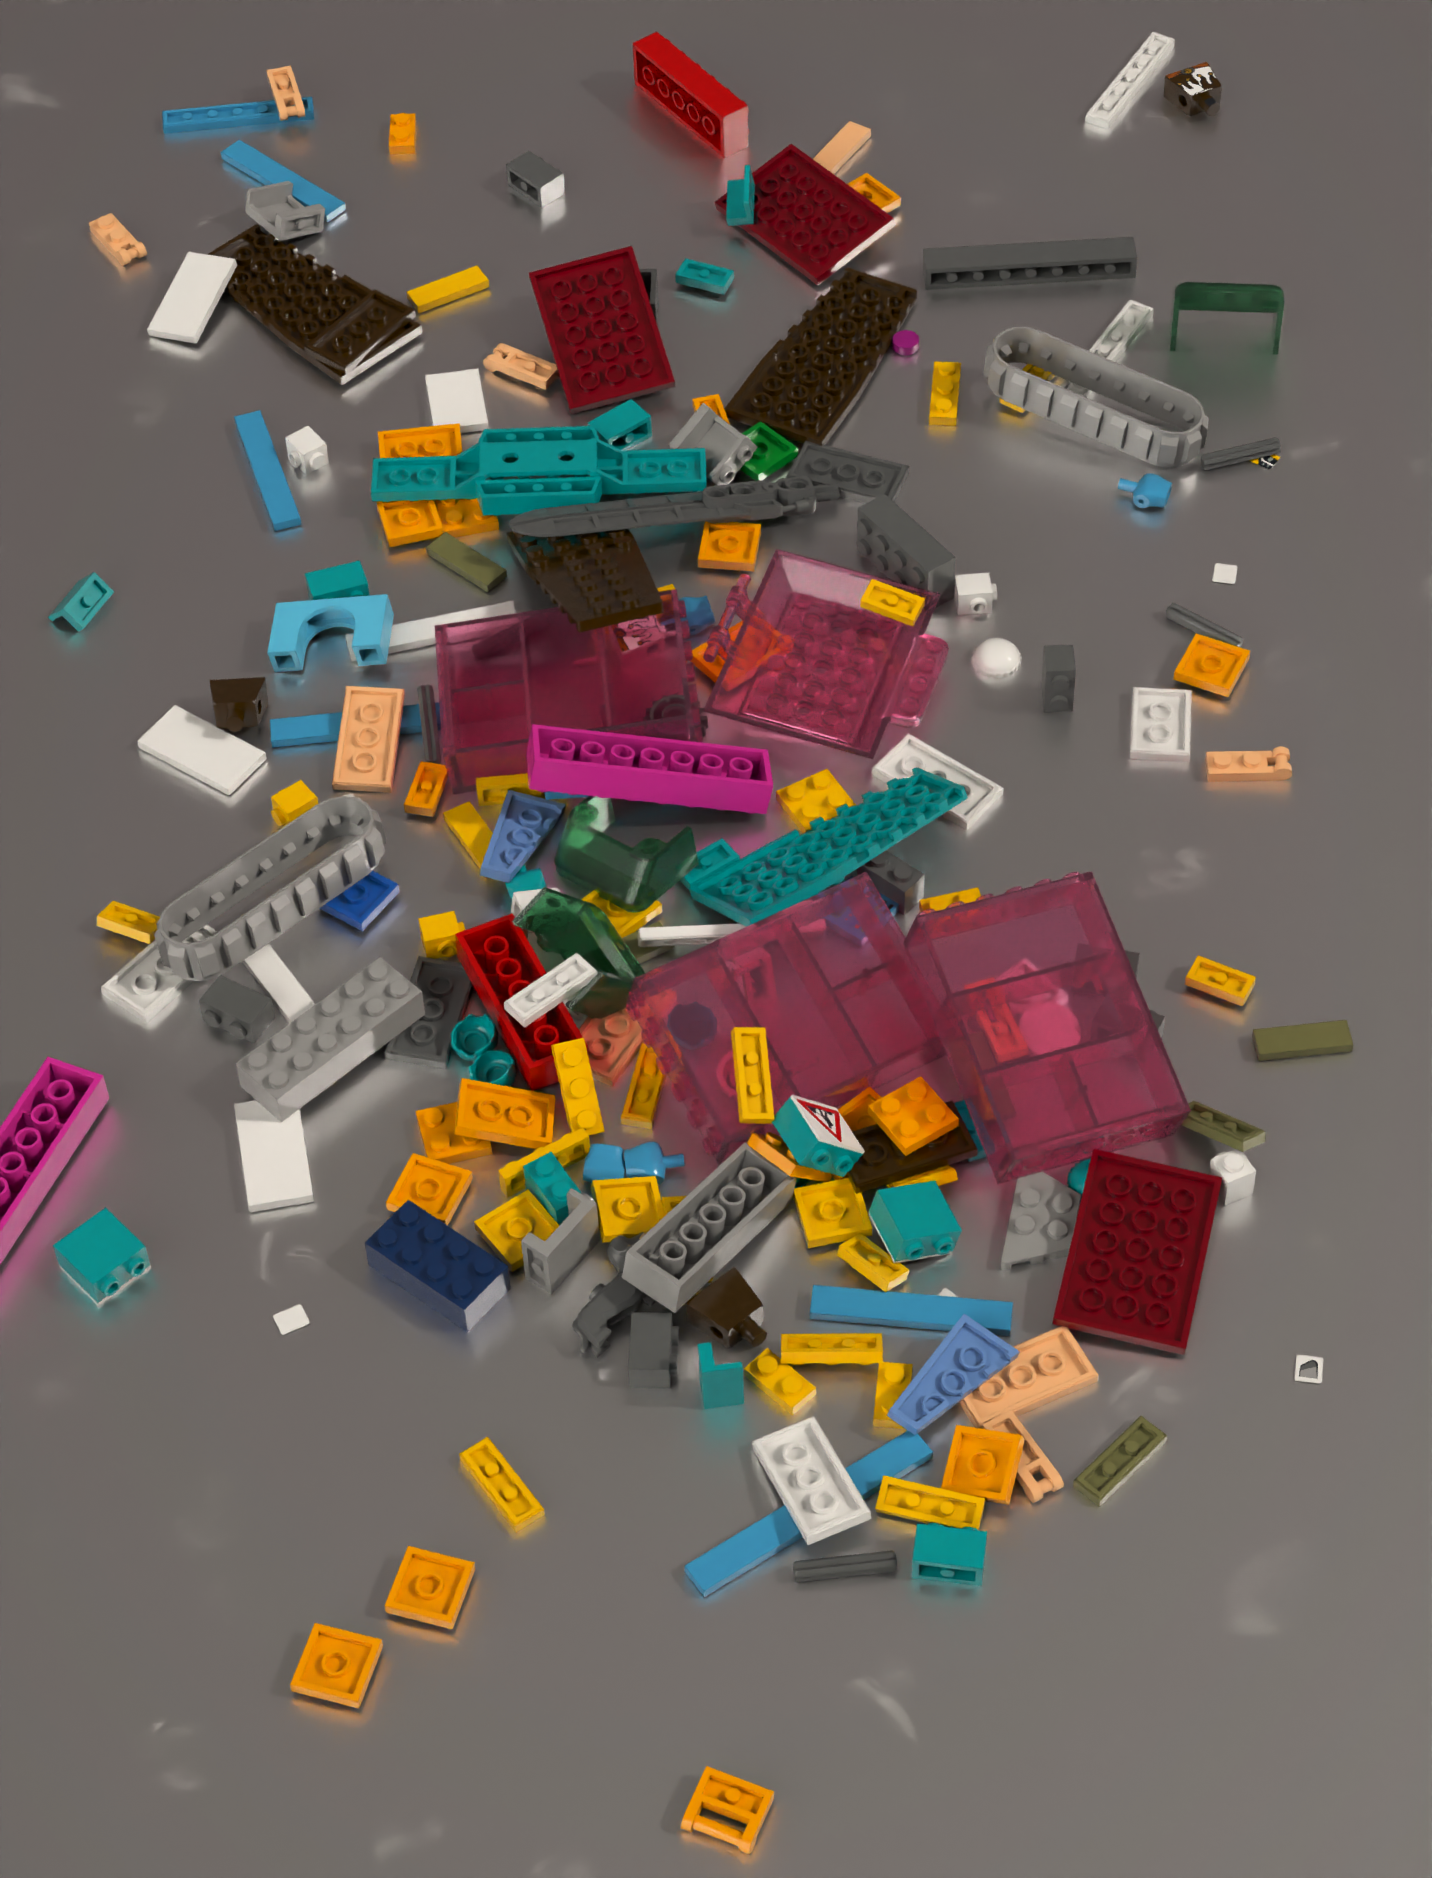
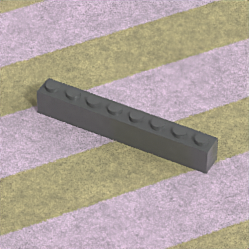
M1134 237L923 249V275L926 290L1136 278L1137 252Z

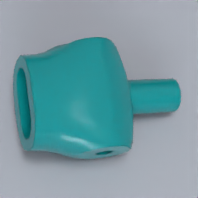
M525 864L510 883L505 882L511 900L514 892L547 888L541 869L527 870Z

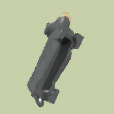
M644 1232L631 1238L619 1235L610 1242L607 1255L612 1265L616 1268L618 1275L606 1286L600 1283L593 1289L589 1296L590 1301L581 1309L578 1317L573 1321L572 1327L582 1339L580 1352L586 1353L590 1349L594 1356L598 1358L610 1347V1343L606 1339L611 1334V1330L607 1327L635 1312L640 1306L641 1300H644L650 1307L656 1302V1300L622 1278L626 1252L645 1235Z

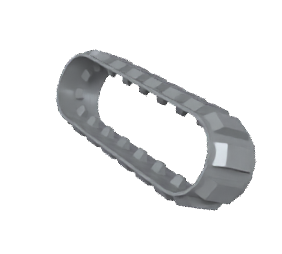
M1013 327L1004 330L993 339L991 345L987 346L983 376L988 379L987 385H989L994 394L1006 402L1161 467L1185 465L1197 457L1200 449L1204 448L1209 418L1204 414V408L1200 402L1185 391L1030 327ZM1021 362L1044 369V371L1052 372V374L1176 426L1183 430V432H1170L1159 429L1011 366L1008 363Z
M341 796L327 799L315 805L174 900L163 910L159 921L156 923L158 930L154 934L164 966L171 968L174 974L185 980L205 981L214 979L231 970L370 874L378 866L380 859L385 853L386 837L378 812L372 810L366 802L355 797ZM358 835L353 841L215 935L199 942H182L327 842L341 836Z

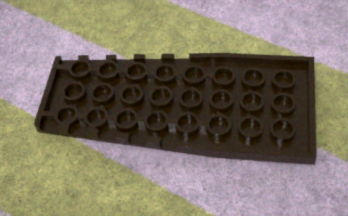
M259 224L252 226L208 253V255L234 258L236 260L237 267L224 290L230 297L289 348L341 385L422 334V325L412 319L352 371L344 375L306 355L305 346L372 292V290L347 275L342 277L336 275L335 269L328 264L325 266L317 264L314 256L310 254L304 256L298 253L297 246L291 243L286 246L272 234L267 235L261 231Z
M848 267L845 268L844 276L839 281L834 280L830 284V291L825 296L821 294L818 297L816 306L811 311L806 310L802 315L800 324L798 326L793 325L788 330V337L784 341L780 339L762 358L724 408L727 418L750 426H754L761 421L782 437L803 444L805 441H809L821 446L826 445L862 395L891 345L894 334L899 331L916 302L917 290Z
M629 529L555 537H537L513 531L506 532L508 544L525 572L536 585H541V590L545 595L549 594L550 601L553 604L558 603L559 611L562 614L567 613L568 621L571 624L576 623L578 632L598 629L664 612L662 599L637 542Z

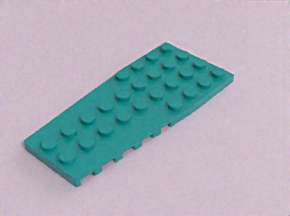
M913 768V776L902 779L894 778L888 781L889 789L884 792L873 793L869 791L861 795L863 803L848 807L847 804L836 808L838 816L830 820L824 821L822 817H819L809 822L811 830L801 835L795 829L690 887V894L692 899L752 930L763 928L775 917L791 912L794 906L805 900L817 897L820 891L829 886L841 883L846 875L966 800L968 797L965 787L920 768Z

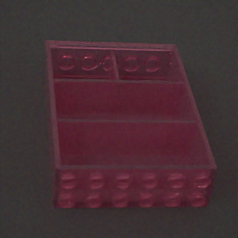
M677 589L659 592L664 612L661 614L585 632H578L576 623L571 624L568 621L567 613L562 614L559 611V607L435 625L442 751L453 794L477 791L476 778L528 773L526 751L532 724L704 743L702 728H696L701 723L699 705L693 706V704L698 703L696 684L690 683L694 682L696 677L693 662L688 663V660L693 658L691 641L685 642V639L690 637L688 620L682 621V618L687 617L684 600L679 601ZM640 636L639 647L626 653L621 652L616 638ZM669 695H684V699L675 698L670 699L669 702L664 701L654 712V719L650 720V710L656 701ZM675 703L682 704L685 706V709L681 706L669 707L665 710L663 714L664 718H662V711L666 706Z
M1092 871L1083 874L1072 872L1059 880L1051 881V879H1044L1032 887L1023 889L1021 886H1017L1001 895L993 896V894H986L973 902L964 904L963 901H958L950 904L946 909L938 911L927 909L917 914L903 945L997 1184L1089 1159L1092 1156L1093 1148L1115 1152L1175 1134L1191 1112V1109Z
M867 872L634 978L626 1004L630 1018L633 1021L637 1020L642 1029L641 1036L648 1048L652 1047L656 1053L658 1068L663 1075L667 1074L670 1078L675 1098L678 1102L683 1101L688 1110L687 1118L693 1129L699 1130L703 1137L702 1144L709 1157L713 1156L717 1164L724 1162L744 1142L747 1143L752 1133L766 1135L767 1132H772L780 1135L773 1123H739L731 1031L734 1027H765L774 1116L791 1095L837 1108L852 1100L869 1086L874 1090L947 1055L960 1033L955 1020Z

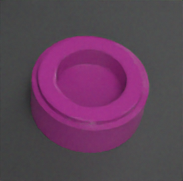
M909 330L897 332L892 339L893 350L900 355L916 353L919 349V336Z

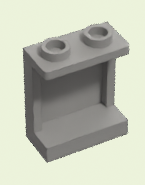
M290 181L252 188L247 191L245 213L279 241L323 231L325 208L321 204L304 207L292 197L293 183Z
M702 403L668 445L671 449L705 448L706 478L715 485L729 484L758 448L746 435L741 434L719 417L705 403Z
M572 1188L567 1192L569 1216L550 1237L543 1241L529 1232L521 1240L525 1278L550 1294L559 1287L600 1241L597 1203L588 1194L579 1193Z

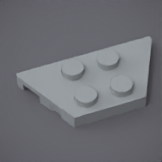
M1021 1161L1001 1259L1000 1270L1004 1271L1011 1270V1265L1025 1261H1029L1032 1265L1044 1262L1048 1258L1058 1259L1068 1256L1080 1207L1081 1194L1026 1161Z

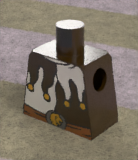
M1204 62L1165 75L1163 96L1188 116L1205 112L1208 116H1214L1220 110L1222 87L1210 65Z

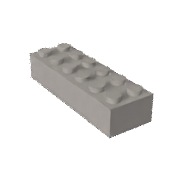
M379 957L238 1061L236 1067L240 1086L280 1122H283L423 1017L425 1010L422 991L383 958Z
M744 1142L626 1252L622 1278L676 1313L792 1202L797 1177H790Z

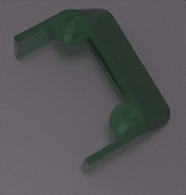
M1185 281L1178 283L1174 287L1170 317V351H1175L1179 310L1274 313L1272 346L1273 354H1278L1284 310V291L1279 286L1272 284Z
M588 796L574 807L568 815L554 858L556 871L560 876L590 892L595 890L599 893V897L610 900L611 903L628 912L635 913L647 909L699 864L691 827L686 826L668 843L656 838H646L631 848L602 833L616 821L611 798Z
M543 887L512 921L515 926L534 932L538 938L536 940L537 944L544 951L558 953L564 961L578 953L597 970V975L568 1004L570 1010L586 1014L592 1019H602L646 999L654 990L653 983L605 913L592 903Z

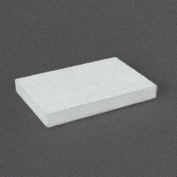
M478 368L425 375L433 426L460 423V433L489 429Z
M1133 687L1130 759L1190 761L1192 690Z

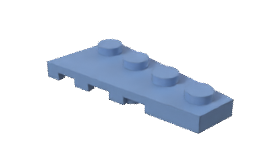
M508 790L481 865L480 876L510 883L563 816L566 804Z
M963 1314L890 1408L887 1416L912 1434L917 1435L1014 1361L1020 1351L966 1314Z

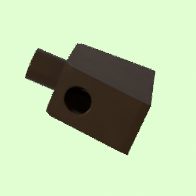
M265 677L210 680L212 704L218 728H228L230 731L237 732L243 727H256L259 725L268 706Z
M735 1267L731 1268L686 1302L687 1321L726 1348H732L743 1338L752 1347H757L767 1337V1332L760 1327L764 1322L763 1304Z

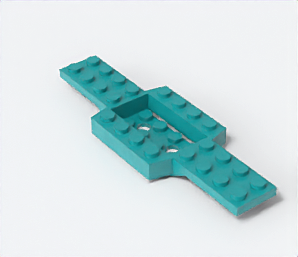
M594 426L484 429L478 443L457 456L373 458L371 498L372 501L383 502L477 498L483 515L500 516L522 514L541 508L597 503L600 501L602 494L703 491L707 487L705 448L622 451L600 440ZM560 475H573V476H574V477H567V478H558ZM532 476H545V477H546V478L530 479ZM504 477H517V478H519V479H503V478H504Z

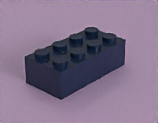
M407 1200L365 1242L367 1260L370 1267L467 1333L511 1289L509 1269L506 1264L410 1200Z

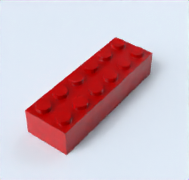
M654 32L633 43L635 85L723 158L749 146V109L743 100H740L728 88L719 83L714 76L708 74L698 63L691 60L683 51H680L658 32Z
M513 913L456 933L457 958L490 1018L496 1024L501 1038L514 1058L530 1090L535 1091L559 1082L551 1045L580 1039L583 1036L563 1002L525 1028L504 1009V1002L546 974ZM585 1042V1044H586V1049H587V1054H588V1058H589V1048H588L587 1043Z

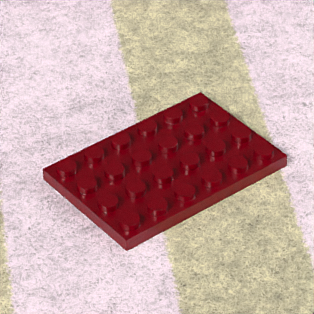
M790 144L752 173L755 184L754 224L738 225L816 285H819L893 228L895 220L891 215L796 146ZM727 193L715 201L716 209L725 216Z
M632 246L529 273V279L571 414L675 387L672 370Z
M1093 1148L1052 1325L1185 1355L1223 1177Z

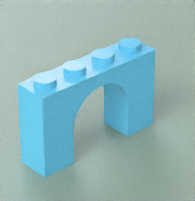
M388 594L276 603L267 652L274 672L302 671L309 641L319 632L332 627H348L354 630L352 649L358 666L387 664L394 617Z

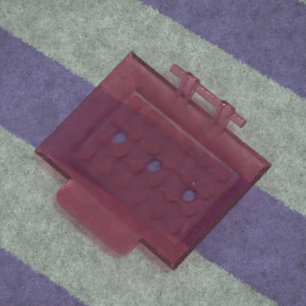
M776 549L753 601L749 600L746 591L751 577L747 574L740 575L737 584L731 588L725 601L726 608L718 625L713 627L707 640L708 647L703 656L704 660L710 663L714 662L718 654L725 663L704 707V712L870 759H874L888 723L905 728H913L921 724L948 657V644L941 638L925 634L940 598V593ZM871 579L925 598V605L913 627L860 607V600ZM736 614L743 620V624L735 641H732L728 629ZM842 628L845 631H843L842 633H838L833 631L832 629ZM825 668L828 671H826L825 673L817 672L815 669ZM804 708L810 710L811 712H809L808 714H802L797 710Z

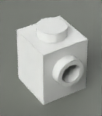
M309 426L285 437L288 458L295 468L298 467L305 475L329 464L326 443Z
M989 572L955 575L954 597L958 616L992 613V601H997L996 583L991 584Z
M1237 1149L1229 1152L1224 1151L1211 1159L1209 1175L1223 1177L1218 1197L1224 1206L1253 1194L1256 1170L1243 1152Z

